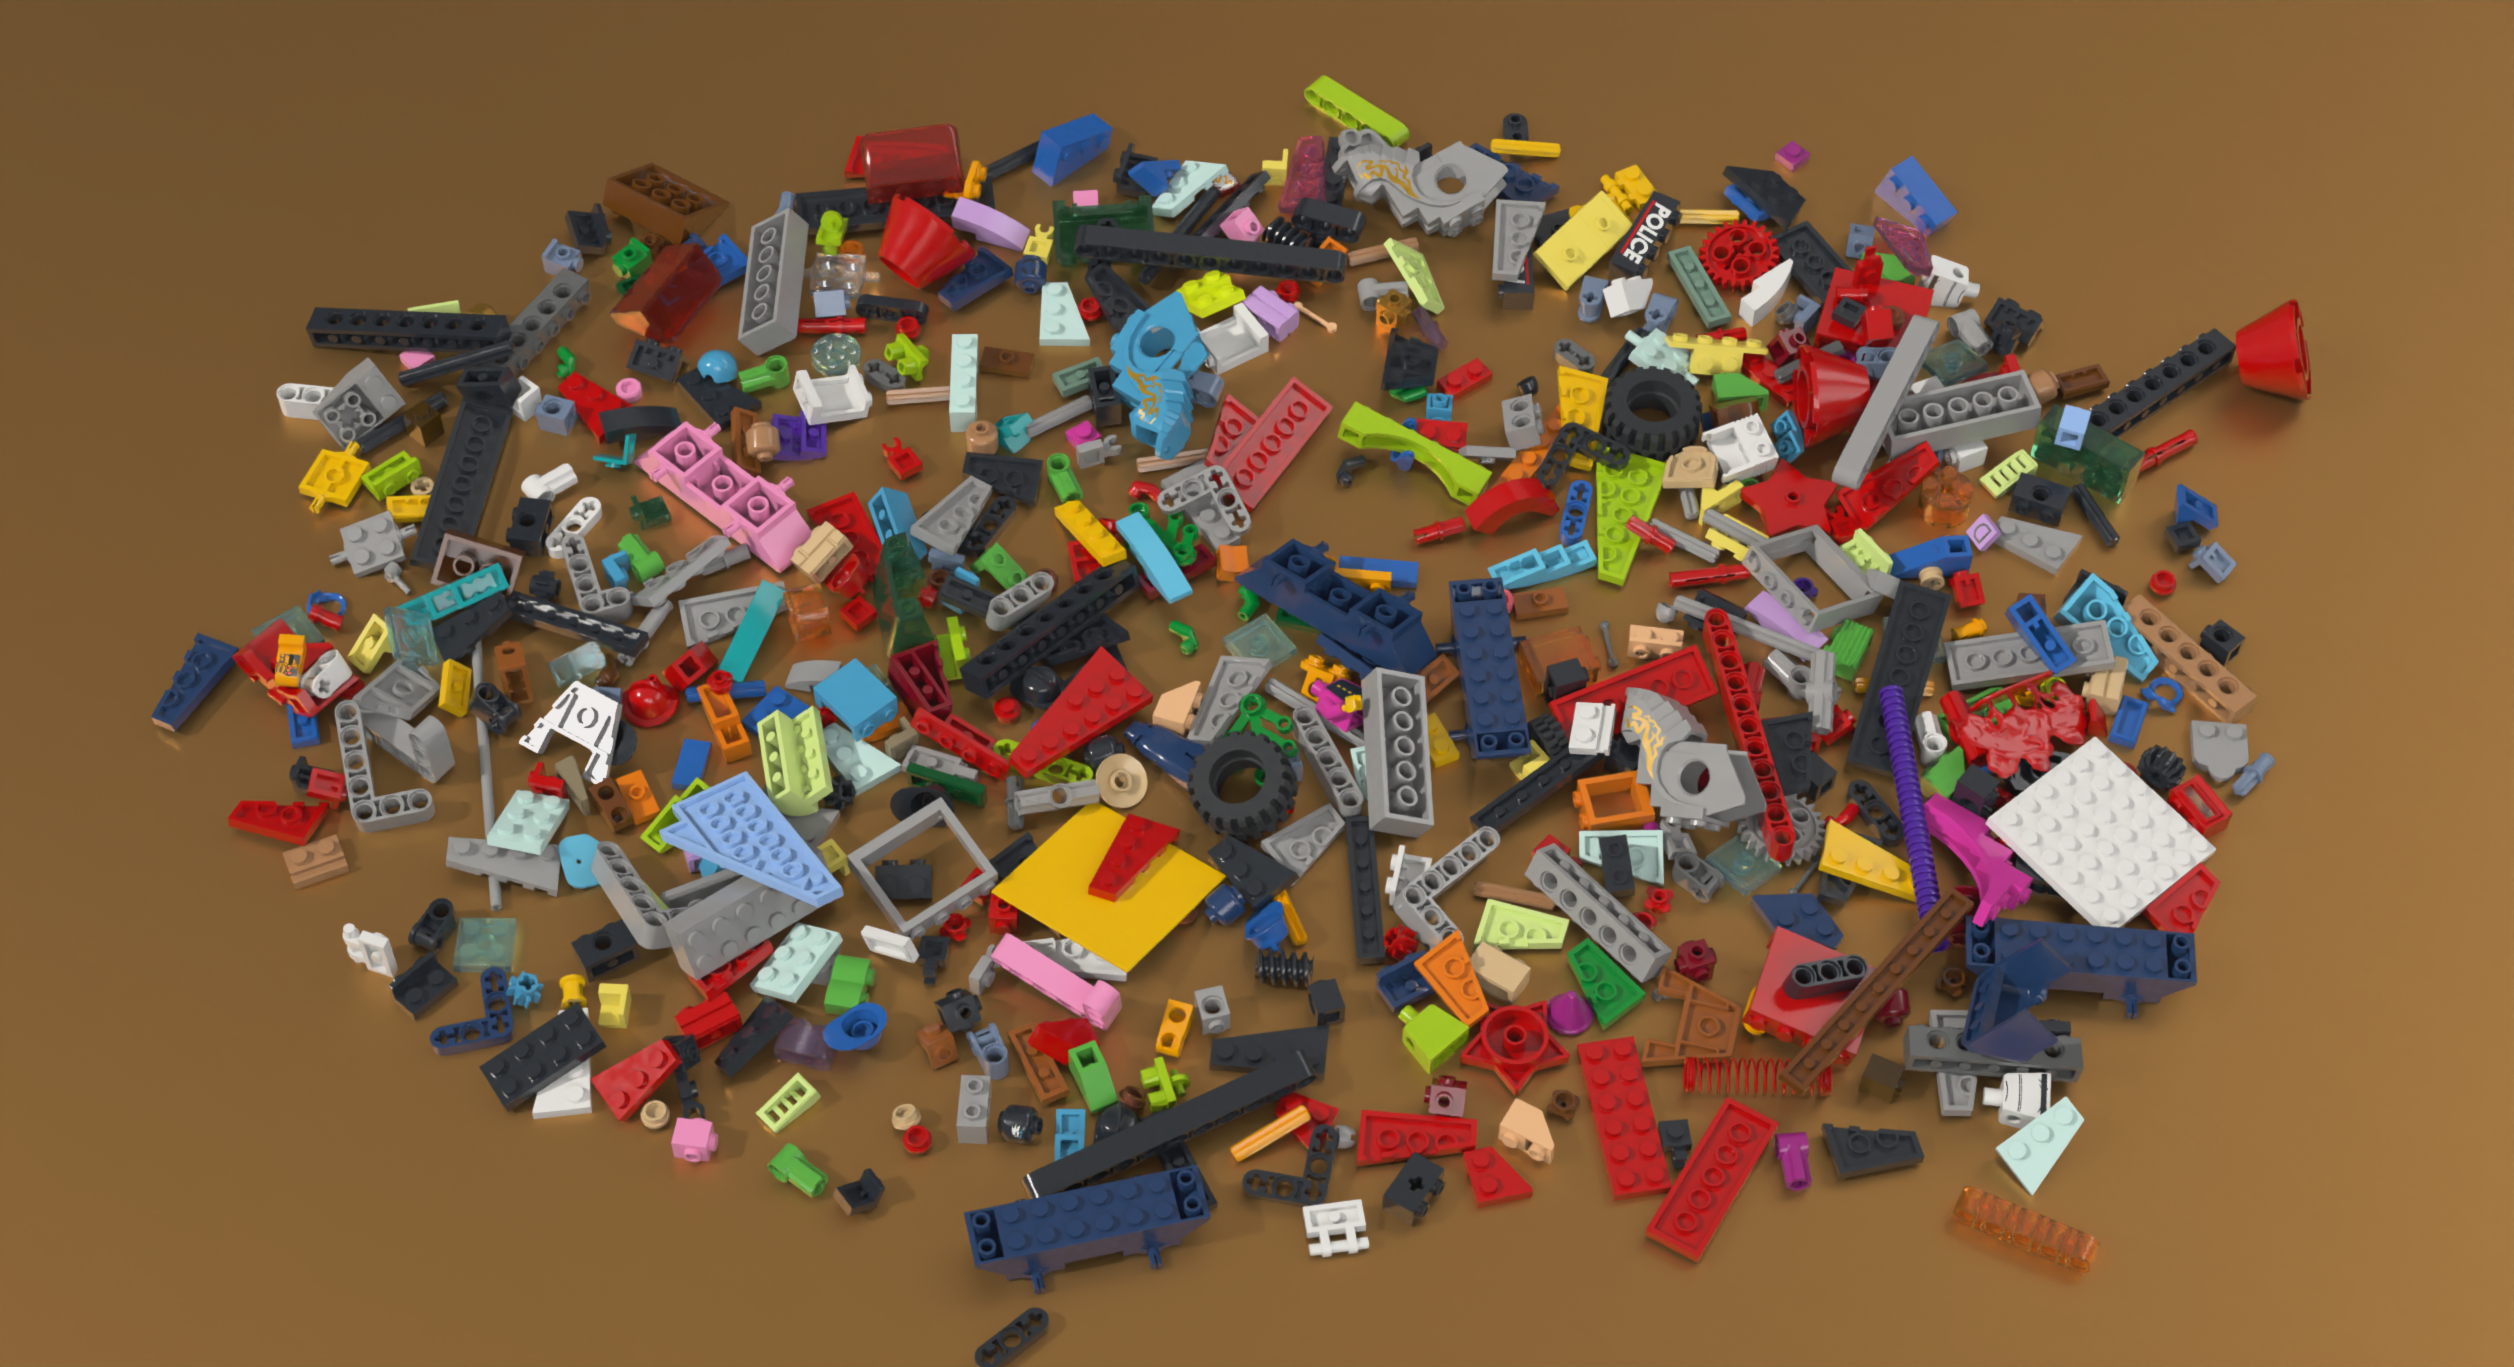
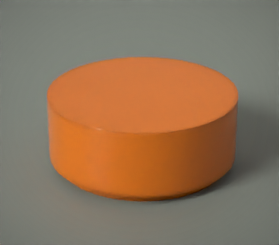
M856 240L843 242L839 247L841 261L846 264L859 263L864 258L863 245Z

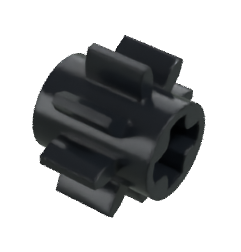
M543 570L539 571L538 575L532 576L529 584L530 594L552 602V598L557 599L559 597L561 580L555 579V572Z
M843 775L833 777L831 779L833 792L823 798L826 806L834 805L836 810H842L846 806L853 805L852 799L857 791L852 780L844 781Z

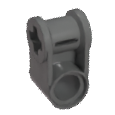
M1682 851L1675 857L1671 873L1672 880L1692 894L1698 901L1708 903L1712 898V894L1726 884L1723 874L1703 861L1695 853Z

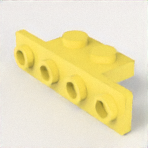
M1673 333V336H1665V342L1669 347L1692 349L1688 370L1691 374L1741 373L1744 353L1768 355V348L1758 339H1747V342H1741L1733 337H1722V340H1716L1708 335H1698V338H1691L1683 333Z

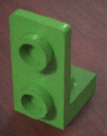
M998 543L985 550L969 566L975 575L983 569L986 572L989 571L1006 590L1029 577Z

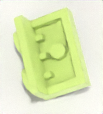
M1861 528L1855 530L1851 541L1839 546L1865 574L1867 569L1870 568L1890 575L1893 565L1890 556Z

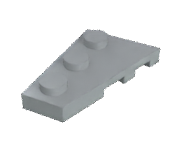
M1328 803L1261 841V848L1269 858L1295 871L1301 878L1344 830L1345 822L1333 806ZM1297 879L1294 883L1290 885L1291 888L1298 882L1299 879Z

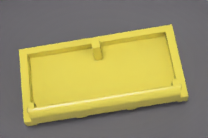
M1600 191L1542 244L1533 255L1566 291L1627 234L1633 224L1603 191Z

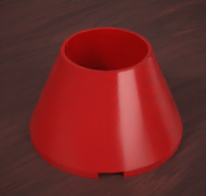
M900 194L894 195L878 252L880 261L892 272L910 285L923 289L973 260L976 255L973 248L964 239L960 242L953 234L955 230L914 200L907 197L903 201L899 199L901 197Z
M2290 299L2236 331L2237 360L2241 380L2245 387L2300 400L2311 399L2308 394H2312L2307 340L2304 339L2302 329L2304 322L2297 299Z
M1807 344L1800 345L1795 355V359H1800L1799 368L1793 370V411L1802 431L1804 448H1811L1856 427L1870 400V383L1868 372L1864 365Z

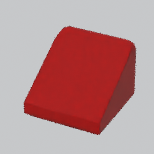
M2091 699L2085 713L2088 718L2086 732L2088 736L2107 737L2106 715L2096 699Z

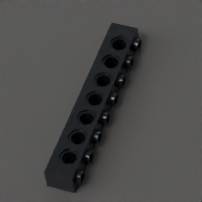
M315 307L306 327L313 347L466 353L509 340L512 335L505 315Z
M2213 328L2206 334H2200L2191 344L2182 346L2173 356L2164 358L2155 368L2146 370L2137 380L2128 382L2119 392L2110 394L2101 404L2092 406L2089 410L2091 415L2080 451L2090 458L2230 364L2236 350V345L2216 328Z
M1124 560L1106 567L1099 566L960 667L965 689L986 700L1023 674L1026 669L1031 668L1140 588L1141 585L1136 566Z

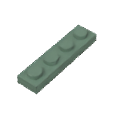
M1686 246L1669 251L1667 253V260L1706 327L1709 329L1730 323L1732 315L1692 247Z

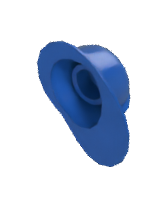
M1279 901L1267 903L1260 910L1254 912L1245 924V939L1250 940L1257 948H1262V950L1272 948L1275 952H1278L1281 946L1280 942L1289 933L1284 919L1283 905Z
M866 1002L858 1004L825 1027L823 1032L824 1041L835 1050L870 1049L876 1046L881 1039L882 1030L887 1023V1014L876 1003Z

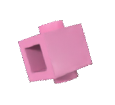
M1249 207L1233 211L1220 225L1228 238L1234 240L1259 242V236L1265 230Z
M677 1118L671 1142L674 1157L684 1158L689 1162H709L711 1151H716L718 1145V1134L714 1133L713 1123L703 1118Z

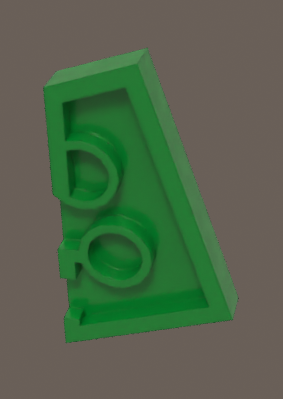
M1586 938L1567 953L1566 959L1603 1031L1645 1000L1646 993L1589 938Z

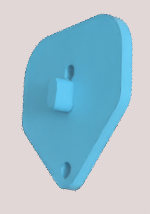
M587 834L566 837L560 842L558 847L566 880L572 887L577 889L600 885L591 871L597 844L600 842Z

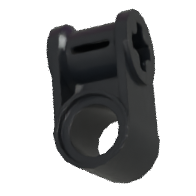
M489 682L479 683L468 702V708L471 713L498 735L503 734L507 730V726L512 722H518L522 718L519 706Z
M445 898L434 900L420 920L412 927L408 942L413 946L418 944L428 949V952L432 951L437 955L458 926V917L452 902Z

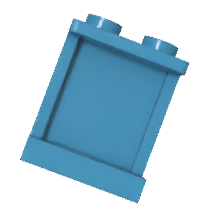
M856 658L813 687L815 703L820 708L828 707L851 729L852 737L856 742L870 736L875 729L885 722H890L898 714L897 697Z

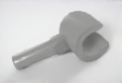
M391 561L384 568L385 579L390 583L394 582L407 595L411 594L412 590L399 577L402 573L401 567Z

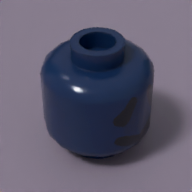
M1026 255L1016 262L1014 283L1023 292L1028 294L1041 290L1042 286L1047 282V265L1039 256Z

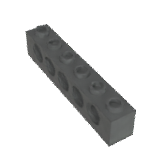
M563 268L509 325L512 332L509 340H512L516 346L515 354L473 367H509L516 377L522 370L527 368L529 362L537 354L543 351L545 345L558 335L560 329L573 319L575 313L588 303L591 297L588 279Z
M1923 1024L1909 1025L1903 1039L1905 1070L2003 1077L2007 1073H2051V1081L2077 1083L2083 1070L2081 1038H2072L2067 1035L2056 1036L2058 1038L2057 1043L2035 1054L2029 1061L2020 1063L1971 1053L1969 1050H1962L1961 1048L1966 1049L1961 1043L1964 1029H1956L1951 1026L1939 1028L1928 1027Z

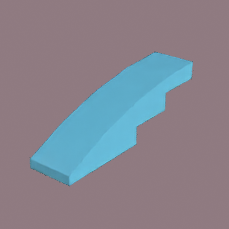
M1139 512L1116 521L1117 531L1129 543L1130 552L1143 566L1144 575L1169 604L1193 594L1192 588L1177 563Z
M1586 539L1565 549L1562 544L1538 553L1536 548L1489 567L1488 572L1491 578L1502 577L1504 589L1507 590L1552 581L1596 566L1598 563Z

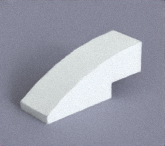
M1788 259L1754 280L1751 293L1741 298L1739 316L1751 327L1763 320L1781 300L1791 277L1793 260Z

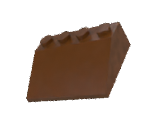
M650 163L608 178L602 205L611 209L614 214L623 215L630 219L632 223L650 229L651 233L669 239L672 244L682 245L688 240V235L692 232L699 236L729 207L730 202L654 163Z

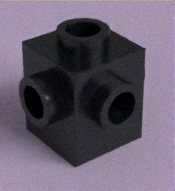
M953 989L946 993L945 998L934 1002L940 1020L951 1033L957 1030L959 1032L970 1030L975 1027L976 1022L982 1020L979 1013L982 1010V1005L976 994L973 995L966 989Z

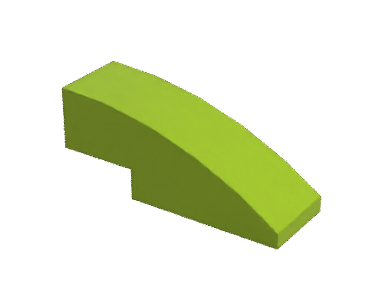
M696 777L680 798L675 795L640 838L660 854L672 848L673 845L664 842L659 833L660 830L679 822L673 813L672 805L710 787Z

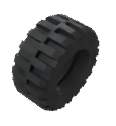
M1649 366V369L1638 367L1634 369V372L1629 370L1621 374V378H1616L1611 383V387L1607 389L1602 416L1603 433L1606 437L1625 445L1632 454L1660 462L1668 460L1671 455L1674 457L1683 451L1682 448L1693 446L1696 442L1702 415L1700 394L1696 389L1694 390L1695 386L1689 380L1685 381L1683 375L1678 372L1674 374L1671 372V369L1663 368L1662 370L1657 369V366ZM1643 408H1653L1667 413L1671 418L1661 422H1651L1637 417L1632 412Z
M1246 730L1242 735H1240L1239 731L1230 732V736L1225 738L1223 735L1215 738L1216 742L1210 745L1207 743L1202 748L1204 753L1202 755L1197 754L1193 760L1195 768H1190L1188 777L1191 781L1187 784L1188 792L1191 795L1190 800L1203 822L1217 835L1222 834L1224 838L1228 835L1236 836L1239 841H1248L1249 836H1254L1255 839L1262 838V833L1268 830L1270 833L1277 829L1276 824L1279 821L1284 823L1288 818L1287 810L1291 811L1294 808L1296 802L1293 797H1296L1298 794V786L1295 783L1297 781L1295 771L1281 747L1262 733L1256 736L1254 731ZM1245 768H1257L1266 773L1263 787L1252 799L1237 804L1226 803L1220 800L1222 786L1233 773Z

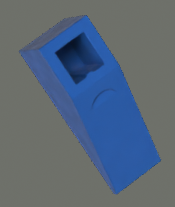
M1942 536L1890 554L1889 556L1893 561L1890 575L1898 579L1919 578L1921 570L1934 566L1942 569L1943 576H1953L1956 572L1969 570L1973 558L1969 536Z

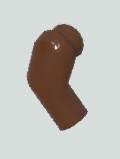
M607 653L600 658L604 669L595 678L596 686H612L620 677V670L613 655Z

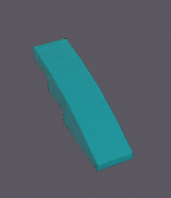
M496 563L401 604L396 608L407 631H410L510 586L499 563Z
M763 579L718 670L730 672L735 682L743 681L786 594L785 590Z

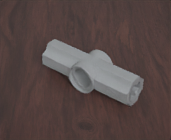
M1826 650L1811 653L1810 681L1806 683L1805 689L1806 701L1809 705L1808 712L1813 711L1812 731L1818 735H1828V733L1832 732L1834 704H1837L1838 686L1835 680L1836 655L1834 652Z
M1095 779L1066 784L1058 783L1053 786L1014 792V805L1018 816L1045 811H1057L1064 808L1099 803L1100 791ZM1053 791H1057L1061 795L1060 804L1053 800Z

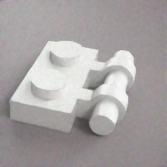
M346 924L343 927L342 935L345 944L348 945L347 951L349 956L356 963H366L368 970L393 978L398 970V966L389 939L378 932L370 933L363 930L360 934L353 924Z
M1361 1199L1303 1207L1307 1238L1319 1237L1320 1243L1309 1244L1310 1256L1322 1255V1258L1331 1257L1332 1253L1348 1251V1254L1358 1253V1250L1369 1249L1368 1237L1356 1238L1355 1233L1366 1231ZM1330 1235H1346V1240L1330 1242Z

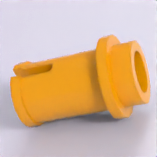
M1973 618L1970 623L1952 628L1951 636L1953 641L1975 637L1980 638L1987 633V626L1983 619Z

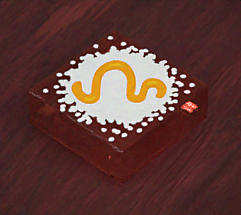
M1230 171L1224 177L1219 175L1212 181L1215 189L1220 191L1218 195L1220 199L1234 193L1241 185Z

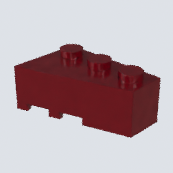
M937 639L891 655L887 678L914 715L916 710L921 707L942 721H945L950 713H952L953 702L947 678L944 675L943 661L939 655Z

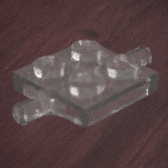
M816 252L815 262L811 268H804L803 278H810V296H813V292L844 289V294H849L850 299H858L865 282L880 283L881 272H866V255L837 254L834 256Z

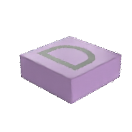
M1982 514L1966 531L1980 551H1986L2002 534L1987 514Z

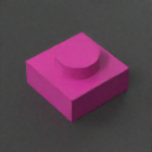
M1087 420L1066 431V439L1075 449L1076 445L1101 439V435Z

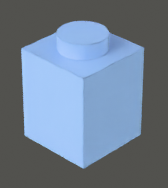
M2066 405L2054 444L2080 451L2091 411Z

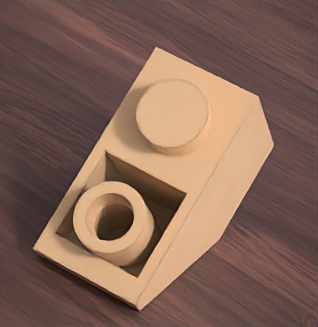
M1193 681L1161 694L1153 713V725L1163 726L1185 737L1196 717L1194 715L1195 711L1199 709L1204 698V694L1201 693V682Z
M1516 1098L1500 1123L1498 1139L1502 1140L1510 1148H1518L1528 1153L1536 1161H1544L1550 1164L1553 1160L1554 1143L1542 1110Z

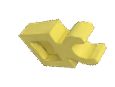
M1037 224L1035 227V237L1029 236L1023 257L1026 255H1036L1048 265L1054 247L1052 240L1054 238V227L1050 226L1048 232H1041V224Z

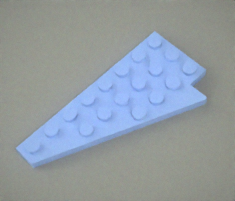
M747 771L672 805L673 813L679 822L659 831L661 839L668 844L818 908L844 896L841 885Z

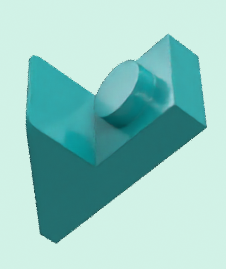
M1027 412L1003 417L994 424L998 430L999 444L1013 454L1031 440L1027 436L1026 426L1033 420Z

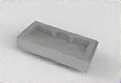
M1467 445L1459 449V454L1466 459H1479L1480 464H1495V460L1509 461L1515 459L1516 449Z

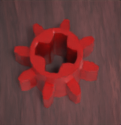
M1401 924L1398 925V928L1389 929L1383 941L1384 945L1388 947L1385 954L1402 961L1407 955L1416 953L1418 940L1414 937L1417 932Z

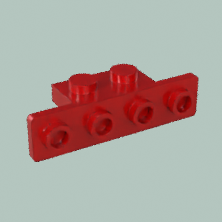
M921 707L916 710L910 724L911 727L938 742L942 747L961 756L967 762L976 765L990 776L1004 781L1012 765L1007 759L992 751L997 740L950 713L945 721H942Z

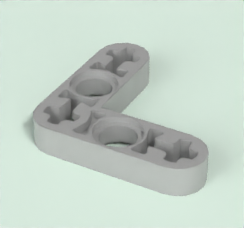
M1211 466L1163 490L1158 496L1159 508L1166 515L1176 514L1212 496L1233 534L1238 536L1245 535L1252 527L1248 511L1228 473L1221 466ZM1215 473L1221 476L1220 480L1224 488L1220 491L1217 483L1211 481L1213 479L1212 475ZM1191 484H1197L1200 487V492L1196 496H1189L1186 494L1187 487ZM1181 490L1186 501L1182 502L1181 498H1178L1179 494L1177 491ZM1227 494L1235 497V503L1229 507L1221 504L1222 497ZM1170 497L1172 500L1176 499L1173 501L1174 506L1169 507L1168 504L1164 505L1166 503L1165 498ZM1236 510L1239 518L1245 520L1244 527L1242 528L1235 525L1236 521L1232 513Z

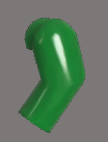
M566 346L558 348L557 355L563 361V364H559L556 367L559 369V371H556V374L559 378H568L575 370L576 357Z
M1424 386L1411 389L1389 390L1393 398L1405 403L1427 397Z
M1241 585L1238 589V594H1242L1240 597L1244 599L1245 604L1237 615L1243 621H1248L1260 606V599L1258 594Z
M1173 620L1169 625V631L1182 637L1184 642L1180 644L1181 651L1186 655L1196 652L1199 643L1193 628Z

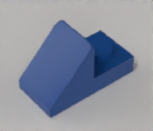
M1179 160L1142 161L1130 169L1128 174L1149 194L1156 197L1169 188L1167 181L1174 177L1173 174L1182 168Z
M2179 484L2175 499L2176 524L2194 520L2197 524H2201L2211 531L2218 526L2217 506L2183 484Z

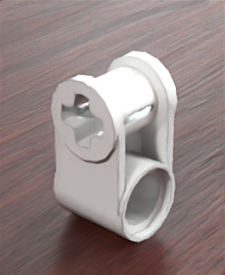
M330 650L320 656L318 661L301 676L298 688L305 689L310 697L316 695L319 698H328L342 683L351 677L352 671L338 650Z

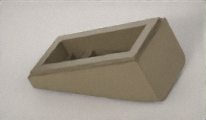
M570 755L555 763L556 775L558 778L565 780L568 795L583 815L588 816L591 814L588 795L576 759L573 755Z

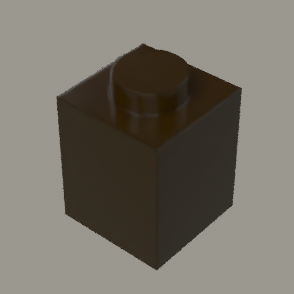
M423 400L403 415L408 435L425 448L445 433L440 413Z
M1872 1053L1862 1075L1858 1090L1891 1103L1895 1093L1901 1095L1907 1079L1902 1078L1905 1066Z

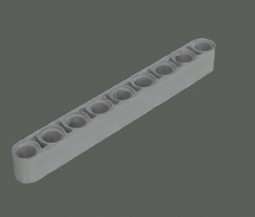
M1916 314L1912 317L1834 468L1832 483L1854 490L1860 488L1936 340L1940 328L1939 321Z

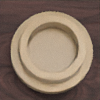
M658 1100L649 1101L641 1111L642 1123L651 1129L665 1126L670 1119L668 1106Z
M912 1104L900 1105L893 1111L892 1123L898 1130L907 1131L921 1120L919 1110Z

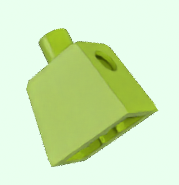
M1407 1005L1399 1014V1019L1406 1024L1403 1028L1402 1041L1429 1075L1468 1042L1469 1027L1435 1005L1427 1006L1420 1013L1411 1005Z

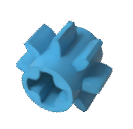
M522 971L518 978L511 976L510 986L507 989L506 995L512 996L513 1005L517 1004L528 1008L532 1001L539 1003L540 993L544 985L538 983L536 974L532 975Z

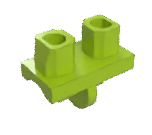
M827 211L821 217L816 244L822 245L823 255L835 256L838 254V246H841L848 227V218L842 219V216L836 211Z
M904 333L897 334L895 343L886 345L884 356L888 361H898L897 369L902 376L911 375L915 381L923 379L922 370L929 363V349L924 345L915 346Z
M1163 1057L1154 1058V1066L1140 1070V1078L1144 1089L1159 1086L1160 1091L1147 1094L1151 1112H1158L1165 1108L1169 1110L1175 1107L1177 1103L1175 1092L1179 1098H1182L1186 1095L1185 1089L1191 1084L1189 1076L1179 1074L1178 1069L1171 1070V1077L1169 1078Z

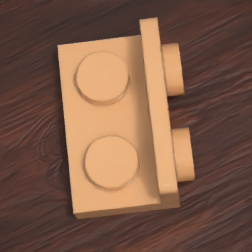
M1630 625L1627 656L1638 659L1657 660L1683 649L1684 631Z

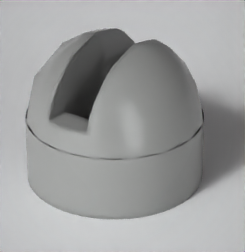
M1659 602L1655 615L1661 623H1669L1675 619L1678 610L1674 609L1670 604Z
M1336 1125V1149L1352 1147L1356 1140L1351 1139V1134H1356L1355 1130L1347 1125Z

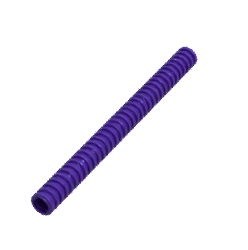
M1889 685L1879 691V697L1886 727L1885 732L1887 734L1891 766L1895 778L1894 783L1896 785L1899 811L1904 829L1903 833L1905 843L1907 844L1906 849L1912 874L1911 878L1913 888L1915 889L1914 894L1919 912L1918 917L1921 920L1941 896L1939 894L1937 873L1932 856L1933 851L1928 833L1929 829L1925 818V807L1921 796V785L1917 774L1918 769L1916 767L1913 741L1908 724L1904 692L1900 686ZM1948 936L1933 953L1941 952L1949 947Z

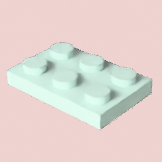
M516 790L487 835V845L541 855L569 811L570 800L558 798L557 796L532 793L526 790Z
M797 922L749 985L756 993L796 1003L843 941L839 932Z

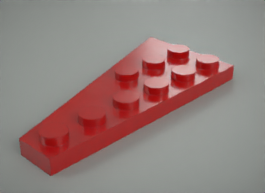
M1101 646L1009 755V763L1025 779H1028L1087 743L1092 738L1153 702V694Z

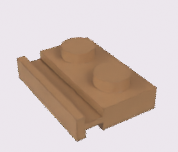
M337 834L283 852L295 890L349 872Z

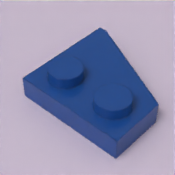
M775 686L741 720L744 729L759 738L757 723L777 709L793 719L810 708V706L780 687Z

